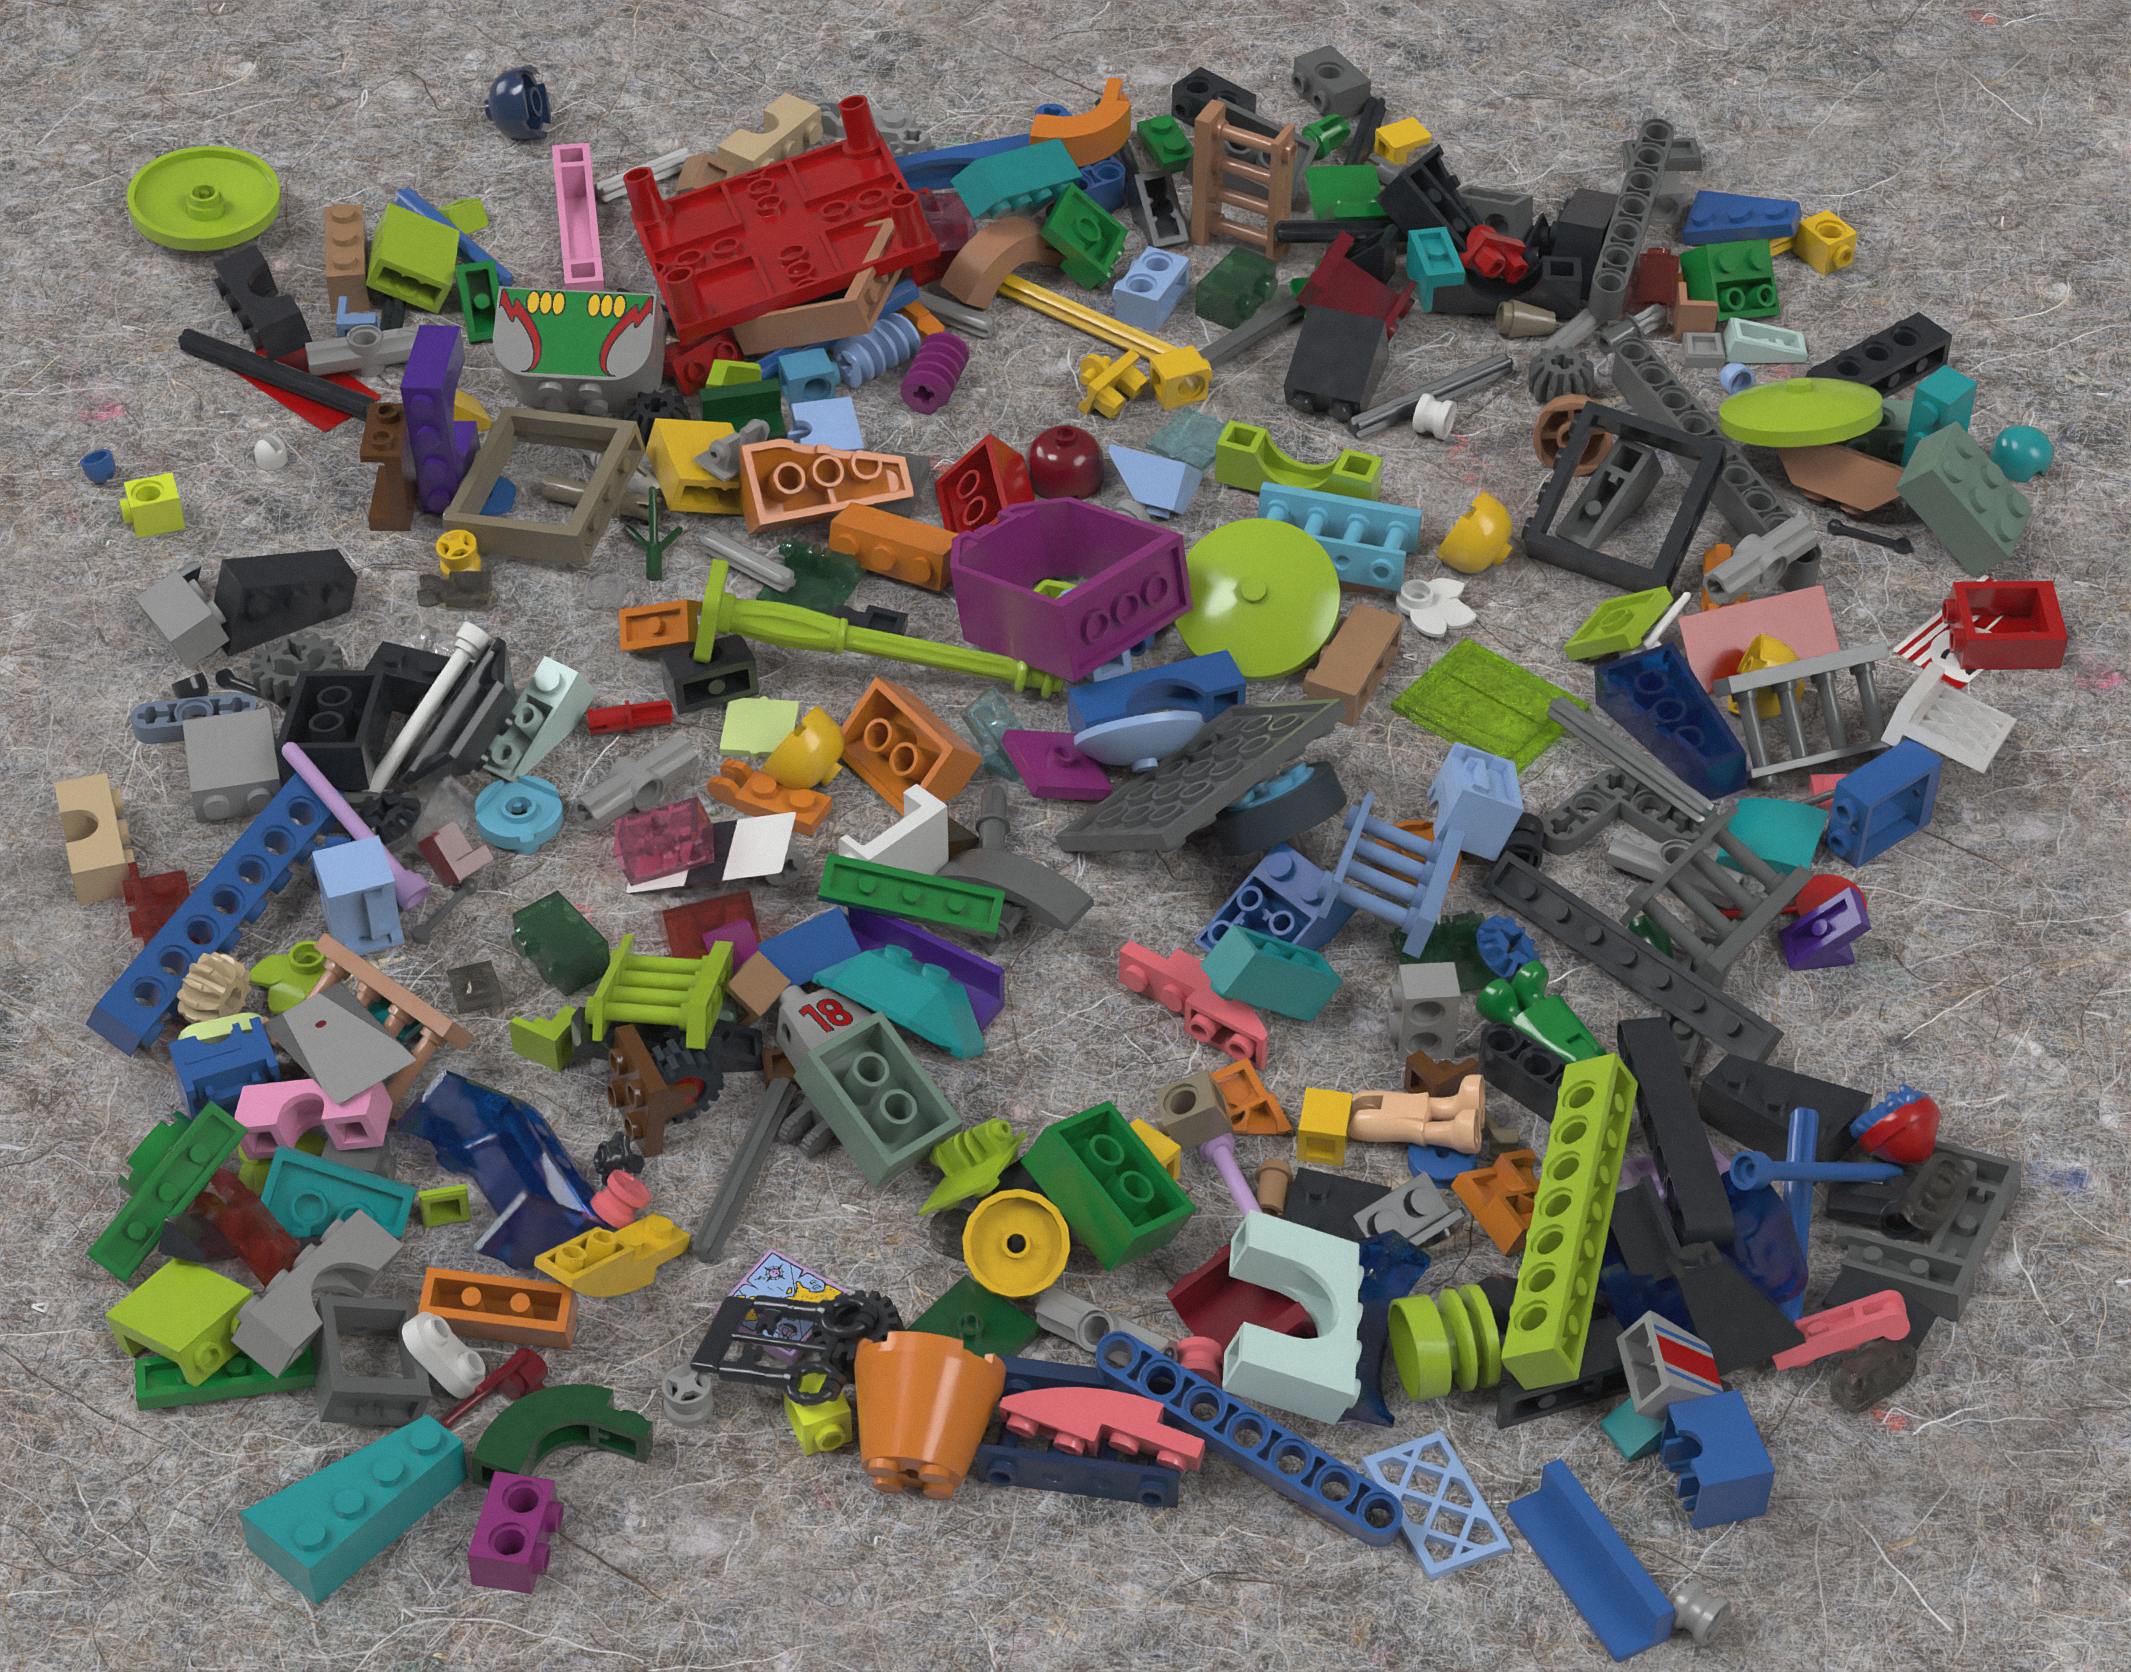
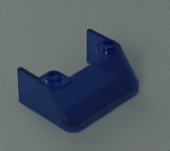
M443 1069L395 1123L399 1130L430 1141L437 1151L435 1155L436 1160L447 1171L453 1174H457L460 1171L472 1176L499 1217L473 1245L479 1254L500 1260L514 1270H519L520 1268L532 1270L537 1268L534 1266L536 1256L597 1226L605 1230H609L612 1227L592 1208L590 1201L596 1193L547 1120L537 1109L522 1099Z

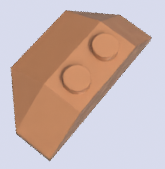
M1837 443L1807 447H1775L1791 483L1804 488L1802 495L1808 498L1825 502L1826 497L1841 502L1840 509L1861 516L1864 511L1877 510L1903 498L1895 489L1905 468Z

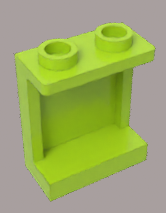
M173 1258L108 1311L105 1317L121 1351L134 1357L143 1348L147 1347L176 1362L180 1366L187 1383L197 1387L241 1350L231 1341L241 1324L236 1316L242 1307L254 1296L252 1290L195 1262Z

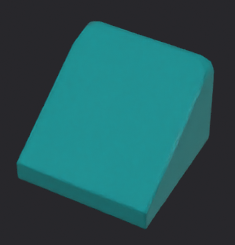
M1630 1397L1602 1420L1600 1426L1625 1459L1630 1462L1659 1448L1664 1421L1637 1414L1632 1397Z

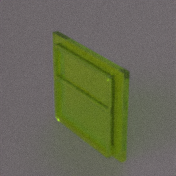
M1465 637L1391 703L1390 710L1452 744L1458 742L1514 761L1518 777L1567 731L1548 717L1547 711L1550 707V702L1563 696L1585 712L1589 711L1590 704Z

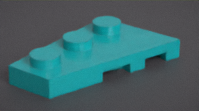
M280 1144L275 1151L249 1238H266L267 1236L301 1238L323 1235L336 1219L340 1218L343 1222H346L359 1209L392 1236L402 1237L418 1188Z

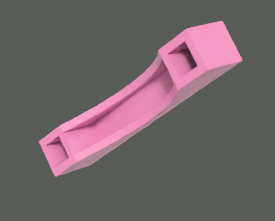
M589 143L552 145L565 289L605 291Z

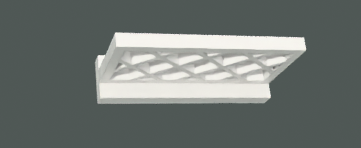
M1929 662L1898 703L1881 741L1895 747L1907 736L1984 774L2012 731L2017 719L1941 683L1940 680L1946 669Z

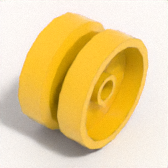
M1023 1189L1000 1191L981 1201L969 1216L962 1237L965 1263L975 1281L990 1293L1010 1300L1033 1298L1051 1288L1064 1272L1070 1252L1068 1226L1059 1209L1042 1195ZM1012 1235L1016 1238L1022 1236L1025 1239L1026 1245L1022 1252L1012 1253L1007 1248V1240Z

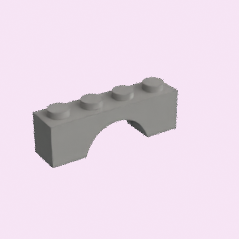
M361 1209L357 1210L346 1222H343L340 1218L336 1219L320 1239L322 1244L319 1247L312 1243L309 1244L293 1263L295 1269L289 1273L282 1269L266 1287L265 1293L267 1295L262 1299L254 1295L237 1314L236 1318L241 1324L231 1341L274 1377L278 1378L306 1351L323 1324L314 1308L311 1295L323 1291H334L362 1298L387 1274L404 1247L400 1241Z

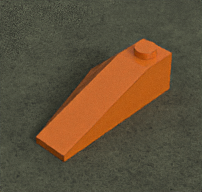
M775 439L741 445L739 447L740 500L749 535L785 529L835 517L851 502L868 507H876L914 497L906 459L903 456L857 450L856 452L840 450L821 444L816 446L794 443V440Z

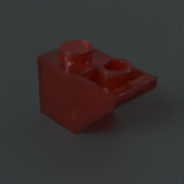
M1648 248V253L1640 254L1636 265L1635 304L1653 305L1657 303L1661 306H1674L1676 303L1680 256L1671 255L1672 250L1666 248Z

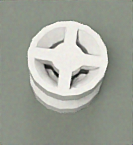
M1424 393L1415 409L1412 423L1413 431L1419 433L1429 431L1436 438L1445 440L1455 420L1456 402L1450 400L1444 402L1436 401L1433 395Z

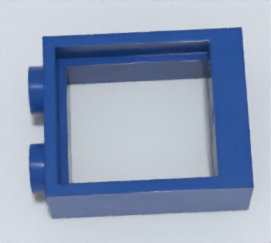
M1908 738L1837 781L1825 845L1834 854L1843 858L1857 869L1928 825L1931 820L1943 760L1919 742Z

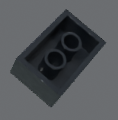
M385 670L299 672L274 748L282 787L296 773V770L282 754V747L288 742H293L300 747L335 789L345 791L370 789L392 715Z

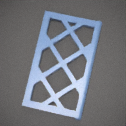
M1442 1430L1362 1458V1465L1371 1481L1394 1494L1400 1503L1404 1499L1430 1508L1423 1526L1412 1523L1403 1510L1400 1527L1403 1536L1429 1580L1512 1551V1545ZM1438 1446L1449 1463L1447 1468L1419 1460L1422 1452ZM1393 1463L1405 1467L1406 1470L1400 1484L1396 1485L1386 1481L1379 1467ZM1414 1471L1442 1479L1435 1497L1408 1489ZM1450 1482L1461 1485L1473 1503L1471 1509L1443 1500ZM1438 1511L1466 1520L1459 1538L1431 1529ZM1474 1523L1486 1526L1495 1542L1482 1546L1467 1541ZM1426 1540L1453 1548L1454 1551L1451 1558L1435 1563L1425 1547Z

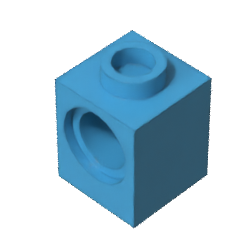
M824 347L778 356L779 384L790 411H792L791 404L836 398L835 385H839L841 382L839 368L835 361L830 362Z

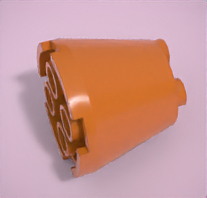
M891 1331L888 1332L887 1341L873 1343L872 1340L866 1338L860 1340L856 1351L854 1373L862 1469L874 1478L873 1487L885 1493L898 1494L903 1492L904 1486L922 1488L923 1494L933 1499L948 1500L953 1497L954 1489L962 1484L1004 1389L1006 1366L995 1354H985V1359L964 1349L963 1340L924 1332Z

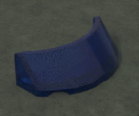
M1395 1229L1356 1242L1359 1244V1265L1364 1268L1362 1283L1358 1290V1302L1362 1303L1363 1312L1357 1327V1340L1361 1341L1362 1349L1356 1365L1355 1376L1356 1379L1360 1380L1361 1387L1354 1407L1351 1409L1346 1408L1341 1415L1344 1418L1388 1428L1394 1427L1396 1419L1389 1412L1385 1403L1381 1378L1384 1351L1389 1337V1305L1393 1299L1407 1297L1431 1263V1257Z

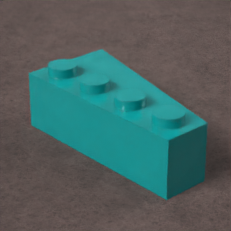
M1057 138L976 159L950 181L973 219L979 220L1009 216H1034L1051 201L1057 202L1062 191L1071 182L1075 183L1083 175L1061 139Z
M427 1414L241 1511L240 1517L247 1547L315 1605H318L469 1478L463 1441Z

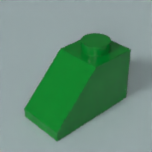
M495 260L456 265L454 274L468 341L473 343L493 340L499 291Z

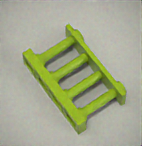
M625 934L618 949H612L610 965L594 996H588L586 1001L585 1022L586 1024H593L592 1041H602L611 1021L679 1026V1031H687L686 1048L705 1049L728 995L725 986L729 983V978L732 975L733 942L715 940L709 956L703 955L702 960L634 955V934Z

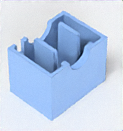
M851 396L791 404L793 431L788 432V440H794V443L813 446L817 444L828 445L831 448L840 450L865 451Z
M1454 742L1427 793L1428 798L1431 799L1429 803L1430 808L1435 809L1439 803L1437 818L1433 825L1434 838L1443 841L1449 826L1466 832L1460 850L1492 861L1497 860L1524 811L1515 762L1458 742Z
M379 835L312 852L315 872L321 890L322 912L330 936L358 956L405 944L395 894L396 883Z

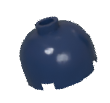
M532 65L517 67L501 73L495 78L489 90V99L485 100L487 118L490 121H494L497 129L505 136L517 141H528L546 137L548 132L541 131L543 123H551L547 89L544 83L537 84L533 75L540 73Z

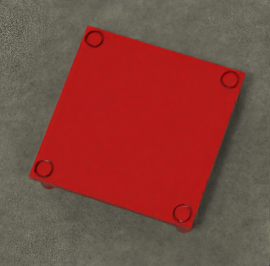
M849 96L838 104L847 139L662 200L651 168L637 167L625 173L623 181L633 210L630 211V215L680 343L750 321L772 311L782 310L850 287L857 273L874 267L876 271L874 278L942 256L938 242L926 221L919 195L908 187L881 133L876 128L866 96ZM892 218L895 233L883 257L863 263L882 227H864V225L872 221Z

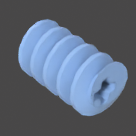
M891 313L886 315L884 319L877 320L870 333L839 340L834 346L833 358L838 365L841 379L849 387L858 388L862 381H871L874 375H882L886 368H895L898 362L904 363L910 356L917 355L921 347L920 336L907 318L898 313Z

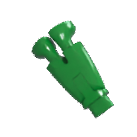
M1534 960L1524 965L1516 973L1511 984L1503 978L1494 980L1486 986L1477 999L1476 1011L1491 1023H1508L1515 1026L1570 1063L1607 1055L1601 1044L1560 995L1554 994L1548 998L1544 997L1549 980V972L1540 961Z

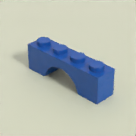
M1223 650L1068 689V721L1074 733H1080L1107 722L1144 715L1156 710L1172 709L1199 712L1202 714L1203 722L1208 723L1231 705L1245 704L1246 681L1229 651Z

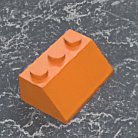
M877 676L840 728L844 737V750L840 757L903 817V792L918 784L938 800L945 802L960 794L984 759L910 690Z

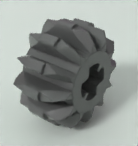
M1556 345L1552 351L1541 349L1540 354L1533 356L1529 364L1527 380L1529 392L1535 394L1536 401H1547L1548 403L1554 398L1566 394H1579L1589 397L1594 382L1595 371L1593 369V362L1587 360L1586 353H1575L1573 347L1565 350Z

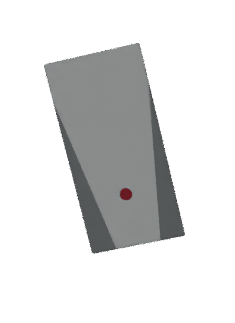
M340 982L263 1024V1027L337 1105L416 1061Z

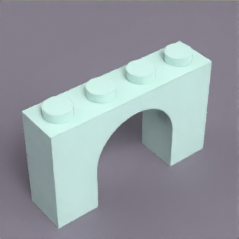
M1252 1209L1249 1210L1231 1239L1229 1276L1275 1290L1296 1302L1299 1301L1310 1314L1316 1326L1318 1338H1296L1243 1322L1224 1352L1222 1391L1332 1425L1336 1424L1346 1408L1351 1409L1354 1407L1361 1387L1360 1380L1356 1379L1355 1376L1356 1365L1362 1349L1361 1341L1357 1340V1327L1363 1312V1305L1358 1302V1290L1364 1275V1268L1359 1265L1358 1243Z

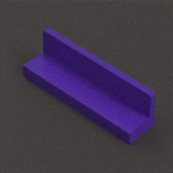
M848 907V916L851 920L849 926L862 953L869 950L886 948V945L891 944L907 949L912 953L911 959L923 965L927 963L934 964L946 969L950 973L948 978L964 986L981 1033L1005 1007V971L1003 968L896 917Z

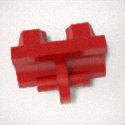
M1479 225L1471 230L1467 237L1468 251L1459 256L1463 267L1478 270L1485 277L1489 278L1497 275L1503 276L1507 282L1511 283L1518 282L1529 268L1528 264L1521 257L1527 248L1524 243L1518 239L1498 235L1492 227L1486 225Z

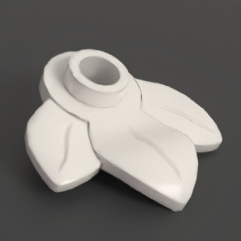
M1437 578L1430 582L1413 579L1405 582L1401 587V591H1398L1396 594L1397 608L1404 614L1409 615L1412 626L1427 636L1444 637L1446 628L1462 629L1475 622L1477 616L1474 611L1458 599L1464 590V583L1447 578Z

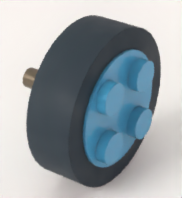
M1299 761L1283 768L1280 774L1273 776L1271 779L1260 784H1254L1245 791L1247 796L1242 801L1232 806L1224 807L1216 813L1217 819L1212 824L1228 856L1245 855L1284 842L1312 863L1310 856L1307 855L1308 851L1300 834L1319 825L1340 811L1346 805L1347 797L1330 762L1321 761L1305 765L1304 761Z

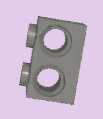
M1455 963L1399 965L1397 984H1390L1389 989L1391 1011L1395 1013L1394 1015L1387 1016L1388 1042L1396 1043L1399 1061H1406L1408 1056L1419 1050H1422L1431 1059L1454 1058L1461 1000Z

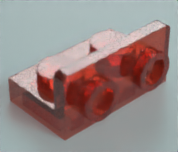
M137 861L128 863L130 879L122 881L127 907L136 906L137 911L128 912L133 939L142 937L144 947L149 944L190 896L185 869L140 878ZM189 936L191 941L200 944V939Z

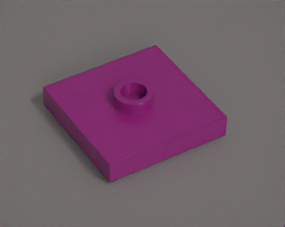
M1005 730L1001 742L1033 798L1103 801L1110 796L1113 789L1095 759L1085 756L1075 748L1073 738L1078 733Z

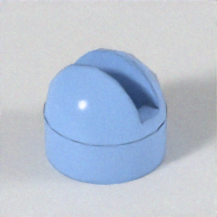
M1732 362L1721 370L1719 380L1723 389L1733 395L1752 387L1755 376L1753 371L1744 364Z

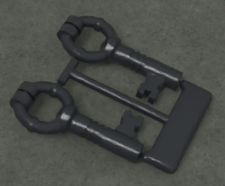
M857 1294L840 1296L832 1300L823 1299L819 1303L766 1295H757L755 1300L727 1296L723 1300L693 1356L690 1367L694 1371L719 1374L720 1380L783 1389L790 1400L804 1407L823 1404L827 1401L834 1402L838 1399L846 1383L845 1376L829 1363L839 1343V1339L869 1334L879 1316V1312L872 1306L870 1301ZM844 1307L860 1309L853 1325L843 1327L842 1325L832 1324L837 1310ZM754 1309L755 1314L764 1316L758 1319L755 1325L756 1333L762 1334L764 1330H767L768 1335L774 1336L777 1330V1323L782 1318H791L794 1320L816 1322L822 1331L831 1336L826 1345L738 1331L747 1313ZM733 1341L823 1353L819 1361H811L799 1366H788L786 1369L756 1365V1362L761 1361L764 1355L763 1346H757L753 1350L752 1345L745 1344L742 1350L743 1356L737 1362L723 1360ZM812 1373L827 1375L818 1393L810 1394L809 1392L799 1391L803 1382L802 1377Z

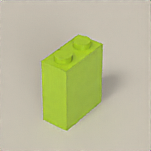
M389 202L374 231L365 286L438 314L452 288L460 231Z

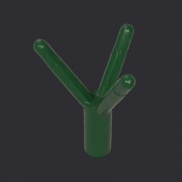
M651 486L649 488V541L645 540L631 525H625L624 531L646 552V578L650 581H659L662 579V552L682 534L683 528L677 526L661 542L658 541L657 489Z

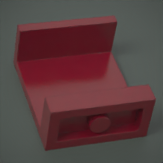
M1342 230L1323 255L1295 301L1308 309L1309 304L1385 320L1389 343L1399 328V325L1394 321L1397 317L1402 320L1415 303V300L1410 296L1418 283L1411 279L1398 295L1344 257L1355 239Z
M1231 1243L1221 1247L1211 1260L1195 1272L1182 1276L1174 1287L1165 1293L1179 1318L1194 1336L1207 1337L1221 1345L1223 1358L1219 1362L1221 1363L1220 1369L1222 1371L1224 1369V1352L1243 1322L1296 1338H1318V1332L1310 1314L1299 1301L1294 1303L1290 1297L1280 1292L1229 1276Z

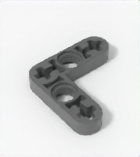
M1612 768L1601 772L1545 817L1542 822L1544 825V838L1541 845L1551 854L1569 855L1617 817L1662 844L1672 839H1680L1693 844L1701 835L1696 832L1700 827L1699 824L1622 769ZM1583 807H1590L1596 809L1599 814L1585 816L1577 810ZM1642 807H1654L1661 813L1651 816L1643 814L1639 809Z

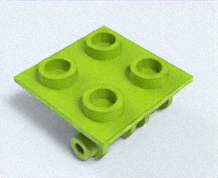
M992 1118L967 1129L966 1132H960L956 1136L954 1135L937 1142L930 1152V1160L934 1166L940 1167L943 1170L945 1177L918 1212L920 1217L937 1209H940L942 1213L956 1207L964 1198L973 1194L976 1198H980L990 1193L999 1184L1000 1180L997 1177L1002 1170L1017 1159L1019 1155L1017 1149L1028 1133L1024 1131L1012 1136L1011 1126L1006 1120Z

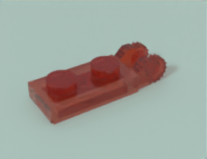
M219 1167L210 1178L211 1185L215 1186V1190L220 1195L231 1200V1202L227 1205L215 1193L201 1191L195 1200V1205H197V1208L200 1209L205 1218L216 1223L217 1228L232 1245L235 1252L266 1288L282 1269L290 1273L293 1263L303 1250L253 1190H248L234 1173Z

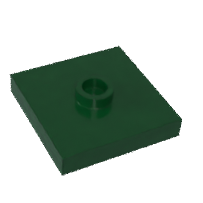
M965 1274L912 1323L906 1331L938 1334L963 1340L964 1349L985 1359V1354H995L997 1357L998 1355L1017 1357L1040 1335V1324L997 1295L990 1293L982 1285Z

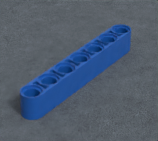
M1113 1331L1104 1335L1099 1340L1096 1347V1370L1100 1380L1111 1389L1163 1403L1165 1422L1184 1433L1205 1440L1206 1447L1363 1543L1373 1547H1384L1391 1544L1397 1538L1402 1523L1403 1508L1399 1499L1385 1488L1225 1391H1222L1131 1334L1123 1331ZM1122 1351L1127 1353L1132 1361L1122 1369H1115L1106 1364L1105 1359L1110 1353ZM1157 1377H1165L1170 1379L1175 1387L1168 1394L1157 1395L1148 1389V1384ZM1207 1403L1215 1407L1218 1414L1210 1421H1199L1192 1416L1190 1411L1195 1405ZM1243 1429H1250L1260 1436L1261 1442L1252 1448H1244L1235 1442L1234 1436ZM1285 1456H1295L1303 1461L1305 1468L1300 1473L1289 1475L1279 1469L1277 1462ZM1337 1482L1346 1487L1349 1495L1341 1501H1331L1323 1496L1321 1488L1327 1483ZM1372 1509H1382L1390 1514L1393 1522L1385 1528H1375L1366 1521L1365 1515Z

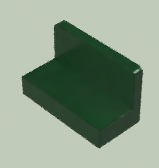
M778 378L699 389L700 416L702 421L731 423L734 431L739 433L740 429L745 427L749 421L759 419L767 422L770 428L766 441L787 438L781 412V388Z

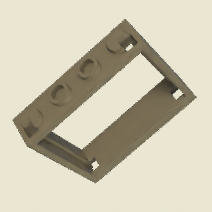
M504 406L496 422H493L489 435L481 450L476 452L474 462L466 477L460 481L458 492L453 501L445 509L442 518L443 527H445L447 532L466 530L472 533L477 541V552L587 566L645 453L637 422ZM518 442L605 452L567 526L479 515Z

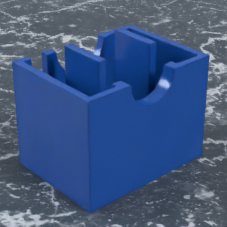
M260 1017L249 1019L253 1032L243 1034L239 1022L232 1024L233 1029L230 1031V1036L219 1043H203L195 1035L168 1043L177 1088L189 1119L193 1121L210 1100L234 1118L243 1086L282 1082L277 1060Z
M1740 1390L1667 1404L1659 1450L1662 1455L1661 1461L1663 1464H1666L1668 1472L1682 1473L1679 1475L1676 1489L1677 1499L1693 1496L1691 1499L1683 1502L1685 1511L1695 1509L1694 1516L1689 1520L1693 1530L1765 1515L1775 1469Z

